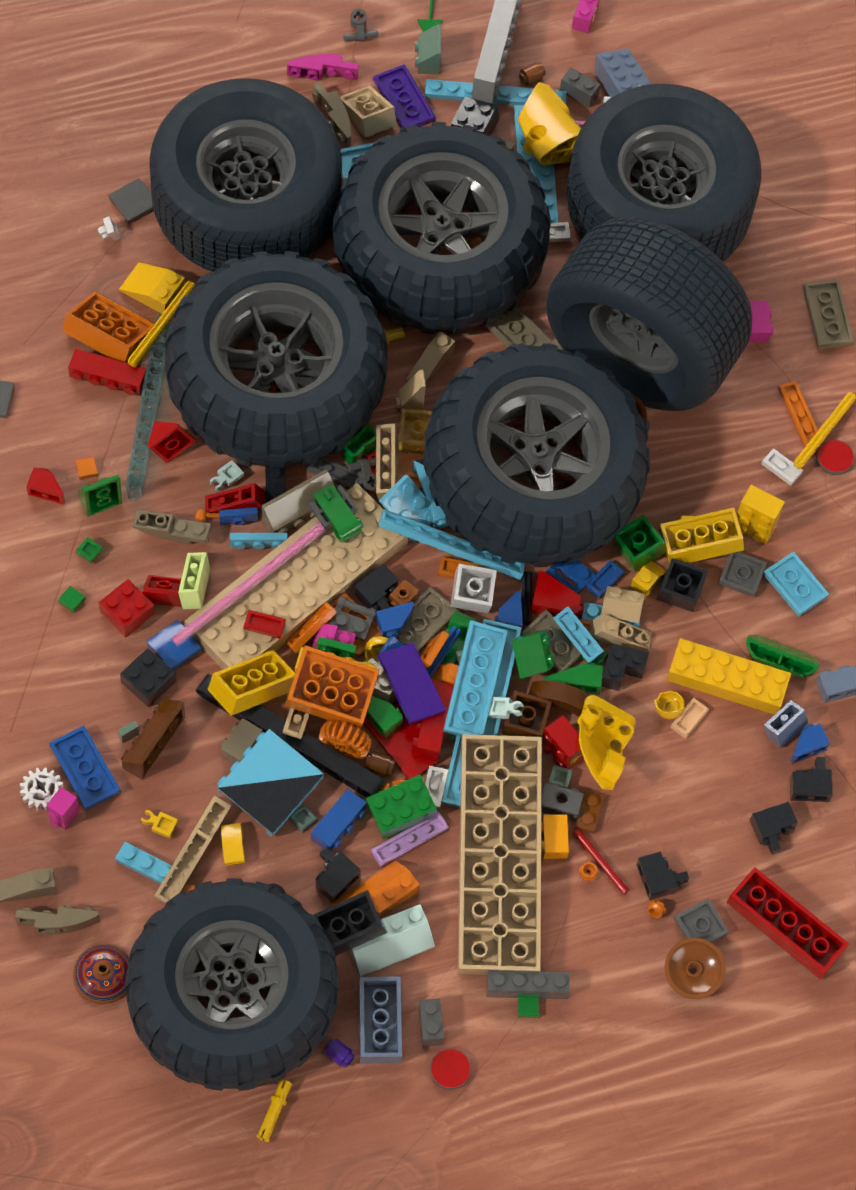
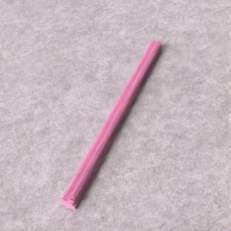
M322 524L315 525L310 531L289 545L288 548L280 552L281 554L271 559L268 564L262 566L259 571L255 572L246 581L234 588L233 591L221 598L220 601L208 608L209 610L204 611L192 623L171 637L176 646H180L181 641H186L185 638H189V635L191 637V634H195L197 632L196 629H200V626L203 628L202 625L204 626V624H208V621H212L214 619L213 616L215 617V615H219V612L221 613V611L223 612V610L227 609L226 606L228 607V605H232V602H236L239 596H243V593L245 595V592H249L251 590L250 587L252 588V586L258 585V582L260 583V581L262 582V580L266 579L265 576L271 575L272 570L278 569V566L284 565L287 559L293 558L295 556L294 553L300 552L303 546L309 545V542L311 543V541L313 542V540L317 539L318 535L320 536V534L322 535V533L326 532Z

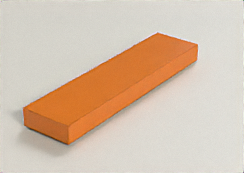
M792 381L779 385L778 390L805 448L817 433L818 428L797 382Z

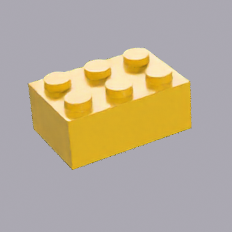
M750 485L737 512V519L742 534H747L755 541L767 544L777 526L785 502Z

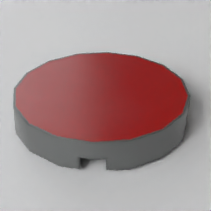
M829 440L819 447L816 458L818 465L823 468L824 472L831 475H842L852 467L854 453L845 442Z
M444 1049L433 1057L430 1064V1074L433 1082L440 1088L445 1090L458 1089L463 1087L468 1081L471 1074V1064L468 1057L462 1051Z

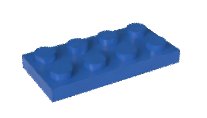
M84 725L49 743L52 752L85 811L121 793L118 784Z

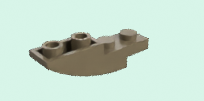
M320 82L314 84L312 93L314 100L321 104L339 142L344 143L347 148L350 147V120L341 98L336 91L329 94Z
M137 510L132 525L133 528L144 533L190 545L192 542L207 544L212 530L211 523L176 519L172 514Z
M64 905V907H58L57 914L48 910L34 912L30 908L17 909L15 918L17 924L34 925L36 934H62L89 927L99 922L100 915L99 911H96L94 908L86 907L83 910L76 909V907L71 905Z

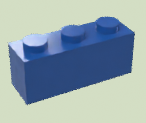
M347 789L311 831L310 839L323 849L326 847L329 851H332V849L336 850L342 843V837L345 834L349 835L355 827L353 824L358 819L361 820L367 813V802Z

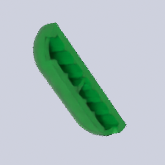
M748 635L746 646L752 658L771 667L789 672L797 677H804L816 672L820 666V662L817 659L794 648L759 635Z

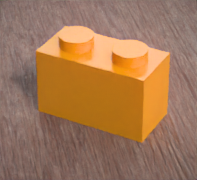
M543 815L541 822V852H543V859H567L569 853L567 815Z

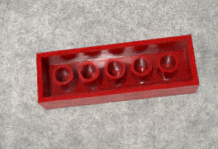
M756 867L750 871L727 900V904L820 980L849 945L847 941Z

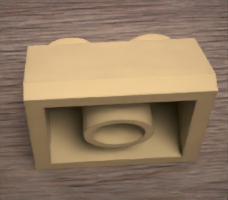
M607 586L601 615L606 614L613 618L639 623L645 594Z

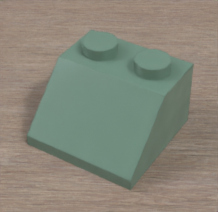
M440 24L420 33L418 41H415V52H418V56H415V67H418V74H439L441 58Z

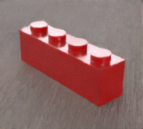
M75 349L68 366L69 376L75 380L88 381L93 385L106 386L111 390L124 391L129 395L140 396L147 379L146 368L140 366L132 367L128 363Z
M431 679L444 705L445 712L416 723L415 730L418 731V736H414L412 748H415L414 756L437 761L453 684Z

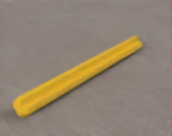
M191 281L185 283L129 357V365L137 367L174 318V313L183 297L188 296L192 292L194 283Z
M852 392L847 393L794 460V467L802 469L853 404L856 394Z

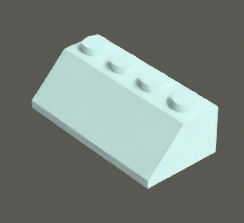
M421 905L382 919L388 933L349 950L360 977L435 948L429 923Z

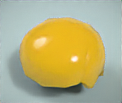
M383 636L372 637L365 645L366 660L369 661L373 658L378 662L377 656L381 653V649L389 638Z
M673 691L660 693L658 698L654 700L657 713L665 719L677 718L685 707L683 697Z

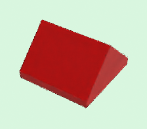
M155 421L147 446L163 461L168 463L195 443L196 439L178 423Z
M148 575L143 587V594L153 604L182 607L178 593L182 578Z

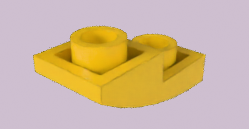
M241 823L221 826L225 866L245 863Z

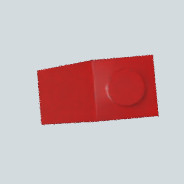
M34 467L26 486L27 494L64 505V493L53 473L46 468Z

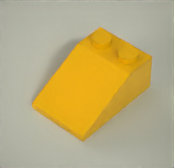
M139 262L121 285L119 291L163 314L185 285V278L169 269Z

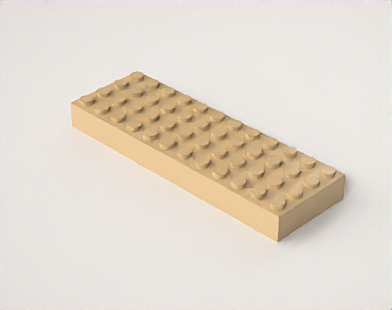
M358 483L346 491V493L358 509V513L354 514V516L358 517L363 524V528H361L362 533L340 543L333 532V528L326 529V532L322 533V535L320 534V536L318 535V538L313 540V542L311 541V543L309 542V545L303 546L300 552L294 553L295 556L293 558L287 559L284 565L282 564V566H278V569L272 570L271 575L265 576L266 579L262 580V582L260 581V583L258 582V585L250 587L251 590L249 592H245V595L243 593V596H239L236 602L234 601L232 605L226 606L227 609L223 610V612L221 611V613L219 612V615L213 616L214 619L212 621L210 620L208 624L202 625L203 628L200 626V629H196L197 632L193 633L192 636L201 648L222 669L271 650L276 652L325 602L331 604L342 593L345 592L347 594L356 584L408 544V537L378 526L383 508ZM316 516L206 603L202 609H199L184 621L185 627L192 623L199 615L203 614L204 611L209 610L208 608L220 601L221 598L233 591L234 588L246 581L247 578L259 571L262 566L268 564L271 559L281 554L280 552L310 531L311 528L319 524L320 522ZM248 610L286 619L281 639L244 630L243 626Z
M462 734L457 974L487 975L488 971L540 972L542 737Z

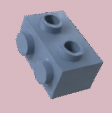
M843 666L836 671L831 672V670L820 673L816 684L823 703L856 695V666Z
M790 700L764 724L767 738L782 748L808 724L805 710Z

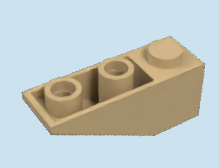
M606 614L591 620L590 634L598 642L608 645L613 643L648 651L650 648L651 632Z

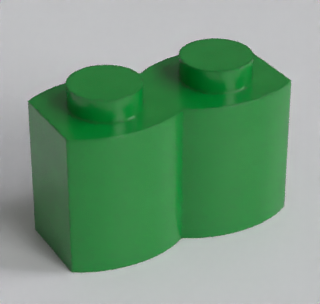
M367 425L361 432L358 431L356 437L350 438L347 445L343 447L342 459L348 464L356 463L357 460L364 459L366 454L373 452L376 449V430Z

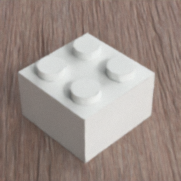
M459 563L455 571L450 607L488 613L492 607L497 570Z

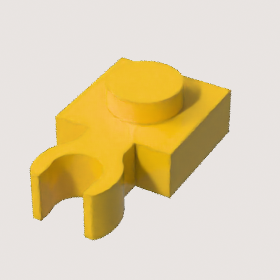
M145 810V814L149 815L150 819L145 820L141 818V822L144 825H153L151 828L152 832L170 839L178 824V819L163 812H160L157 817L151 811Z

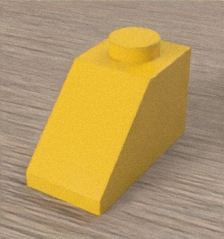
M651 561L643 566L632 579L630 590L645 594L644 600H646L665 577L667 571Z

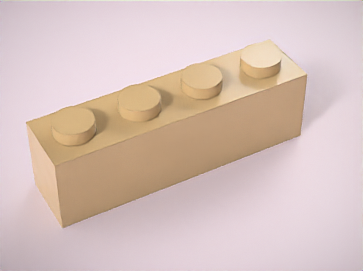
M395 424L376 425V494L380 500L398 482V431Z

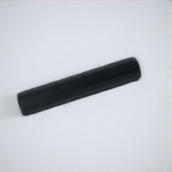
M524 571L522 576L521 605L523 625H530L532 622V572Z

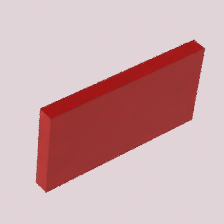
M395 700L392 705L394 708H399L403 713V724L384 739L367 719L364 720L363 724L393 760H396L395 764L405 777L410 779L419 774L422 775L428 771L429 766H435L441 762L442 758L438 755L437 761L414 756L415 748H412L414 736H418V731L415 730L416 725L414 723L409 725L402 708Z

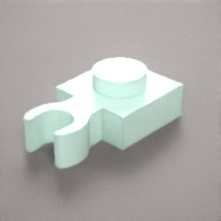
M231 460L217 470L219 476L213 477L210 480V485L216 482L219 483L215 487V491L221 490L225 483L230 487L244 477V472Z
M492 697L488 716L501 719H509L510 713L521 716L520 710L516 709L524 707V705L520 701L512 703L510 698Z

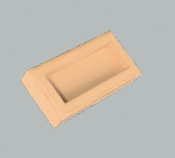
M693 698L684 708L681 715L671 724L670 728L686 739L707 714L709 708Z

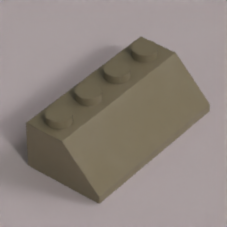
M327 469L262 505V523L269 533L288 534L290 530L300 528L306 521L315 517L308 508L307 502L315 501L314 493L333 484Z

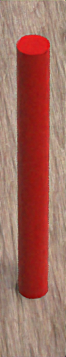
M576 830L573 833L574 836L623 895L629 891L627 886L581 830Z

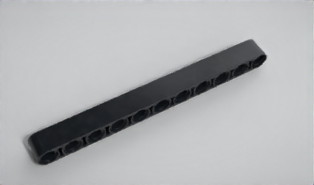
M206 674L196 688V693L228 713L208 691L212 675ZM260 704L232 715L240 721L242 718L262 729L264 733L270 729L312 765L366 798L379 793L385 785L384 780L308 733L303 732L301 739L282 733L286 720Z

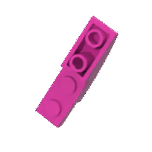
M309 55L287 62V75L292 77L322 80V75H328L330 77L358 79L359 64L342 61V55Z

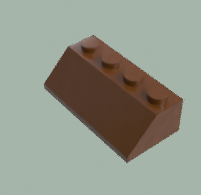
M164 699L161 704H157L152 718L145 721L141 734H137L134 737L130 750H126L123 753L121 760L124 770L141 780L144 779L185 719L184 702Z

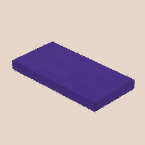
M405 64L373 76V81L381 95L394 106L396 120L401 129L412 125L422 127L436 121L434 113Z
M414 643L378 654V660L409 725L445 712L444 705Z

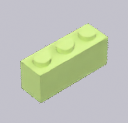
M206 552L187 553L178 592L183 609H202L211 570Z

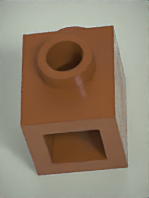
M404 579L389 595L390 606L395 607L409 602L414 603L418 599L419 590Z

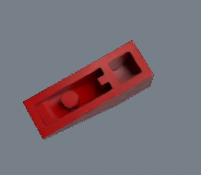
M253 483L205 496V511L207 513H219L220 510L255 507L257 511L262 510V505L266 503V492Z

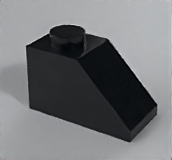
M265 466L266 503L285 493L284 468Z

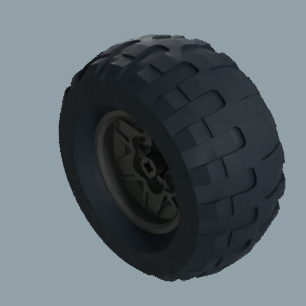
M229 878L224 882L212 883V881L198 884L194 889L186 893L181 892L166 902L163 909L155 912L145 923L142 933L132 946L125 984L129 1014L135 1032L155 1061L171 1070L176 1077L188 1083L194 1082L205 1086L207 1089L219 1091L223 1089L250 1090L267 1082L274 1083L286 1077L288 1072L304 1064L312 1056L313 1051L323 1041L329 1030L337 1006L339 983L334 949L315 916L309 914L298 900L286 893L282 894L276 891L273 886L258 881L256 884L243 882L242 879ZM255 957L260 959L263 963L256 964L254 962ZM239 962H242L246 965L243 969H237L235 967V965ZM203 963L206 970L197 973L199 967ZM218 965L225 967L222 972H217L214 968ZM250 978H256L258 983L251 985L247 981ZM209 984L217 986L213 991L208 990L206 987ZM270 987L269 994L264 1001L259 991ZM244 996L251 999L248 1003L240 1002V998ZM197 997L210 999L207 1009L204 1008ZM226 999L230 1003L227 1006H221L219 1002ZM235 1009L246 1015L238 1018H229Z

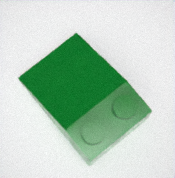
M119 474L110 478H102L97 483L85 485L78 490L79 500L87 517L123 503Z

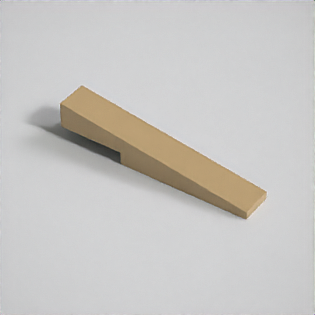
M216 796L212 798L155 893V898L166 904L167 901L180 893L231 805Z

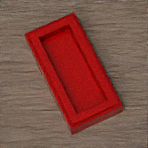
M248 610L243 629L281 639L286 619Z

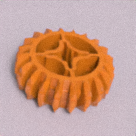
M328 720L321 727L319 740L350 759H363L371 748L372 740L369 738L370 736L365 734V731L360 730L359 727L353 726V724L340 720Z

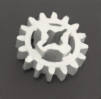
M36 768V773L29 771V777L23 776L25 783H20V788L23 789L20 791V795L24 796L22 798L24 803L29 802V808L35 805L36 811H39L40 807H43L46 811V805L59 788H63V783L59 782L60 776H55L54 770L47 773V768H44L43 772ZM53 787H55L54 793L51 796L50 792L54 789Z

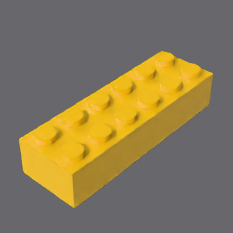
M680 638L666 681L775 715L782 706L791 673Z

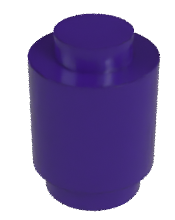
M337 1038L334 1041L332 1039L329 1040L324 1047V1050H326L325 1056L340 1067L347 1068L355 1057V1054L352 1053L353 1050Z

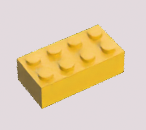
M274 650L213 673L208 691L232 716L289 693L295 673Z

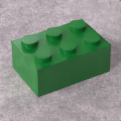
M420 774L366 798L367 807L382 839H386L437 816V808Z

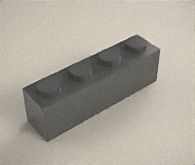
M488 971L486 997L518 998V996H539V999H568L570 993L569 972Z

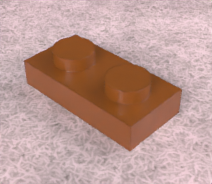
M588 791L584 792L574 829L594 834L603 795Z

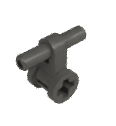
M358 8L352 11L350 23L356 28L357 33L344 34V41H365L366 38L379 36L378 30L364 32L367 15L363 9Z
M376 458L369 460L360 459L356 463L346 465L348 472L358 471L359 477L355 480V484L358 483L360 485L363 483L361 487L366 492L376 490V475L370 471V467L376 466Z

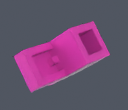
M324 624L316 633L313 648L316 649L318 637L353 645L356 634L339 630L336 625Z

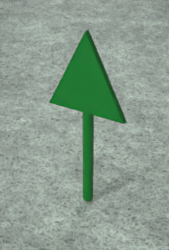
M430 0L429 18L417 19L423 32L437 24H441L443 21L432 19L434 0Z

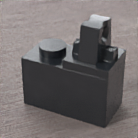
M382 564L354 586V594L369 609L372 607L377 609L376 611L391 608L387 604L389 600L386 596L395 590L399 579L385 564Z
M816 757L815 767H811V772L805 770L792 772L789 779L790 801H830L833 795L832 770L825 768V757Z
M789 801L752 813L750 823L759 844L767 845L772 855L779 853L781 850L778 842L781 841L780 834L788 835L794 832L798 823Z
M325 847L320 852V857L325 861L324 866L327 870L326 872L322 871L316 877V889L331 903H334L361 876V869L342 852H335L333 854Z
M661 851L639 857L636 865L649 900L674 894L677 889L681 888V884L689 881L687 871L676 874L672 869H668L667 858L662 856Z

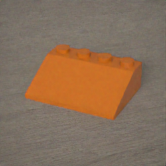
M94 291L66 314L62 332L111 359L128 363L129 357L154 326V323Z
M305 645L285 706L327 720L347 722L361 729L379 669Z

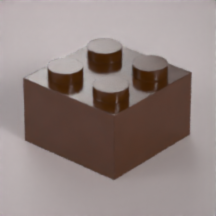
M514 691L512 703L520 701L524 705V707L516 709L520 710L522 715L516 716L510 713L509 719L505 721L503 734L508 736L542 737L552 701Z

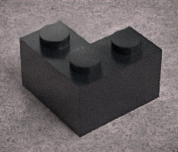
M611 643L601 687L619 691L623 674L642 679L649 652Z

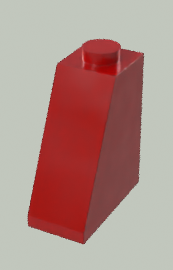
M539 570L532 612L542 614L547 610L555 617L566 607H569L576 617L581 615L583 604L580 603L581 596L546 572Z

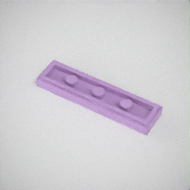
M437 812V816L399 833L371 849V853L380 868L448 831L449 827L441 814Z

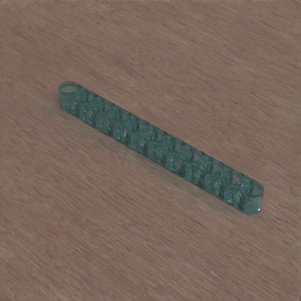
M159 314V315L156 317L155 323L157 322V320L160 318V316H161L162 314ZM172 320L152 345L149 352L126 478V494L131 500L140 499L144 493L151 450L147 445L154 422L157 420L165 376V339ZM136 470L141 471L140 473H134ZM132 487H138L137 490H131Z

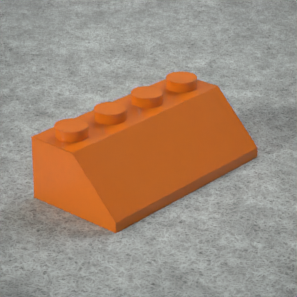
M395 860L332 903L331 906L368 890L373 896L379 913L383 918L419 893L420 884L406 867Z

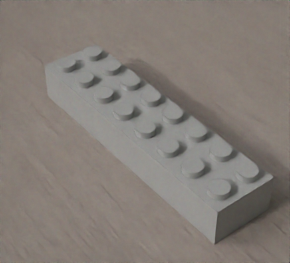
M495 0L474 76L472 99L493 104L494 99H497L498 87L501 86L503 77L500 74L505 71L506 62L504 61L508 59L510 51L508 48L512 45V35L516 30L517 23L514 21L519 18L520 10L518 8L522 7L523 0Z

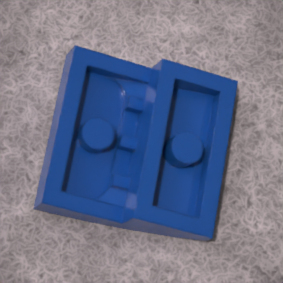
M178 620L146 641L147 645L172 670L202 651L201 646L192 635L191 637L189 635L187 639L185 638L186 641H181L180 646H176L171 637L184 628Z

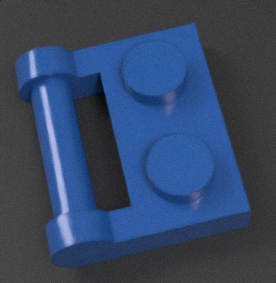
M579 560L566 564L565 562H556L546 571L547 574L577 594H580L586 588V584L596 576ZM560 570L577 586L573 587L568 581H566L561 575H559L557 571Z

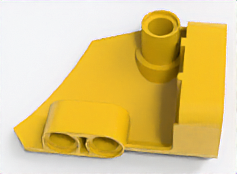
M538 82L518 117V122L526 139L523 149L528 154L534 155L541 165L571 162L573 147L581 127L569 115L567 105L549 85Z
M590 695L585 699L582 713L577 720L580 725L579 744L584 760L596 782L603 790H613L616 781L623 771L625 757L622 756L623 749L633 736L636 720L632 715L598 696Z

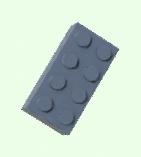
M629 48L596 54L594 72L610 98L631 88L651 84Z
M401 977L359 978L360 1064L401 1063L402 1061Z

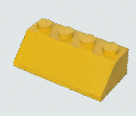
M735 508L660 524L669 564L672 558L685 563H691L744 551L743 536Z

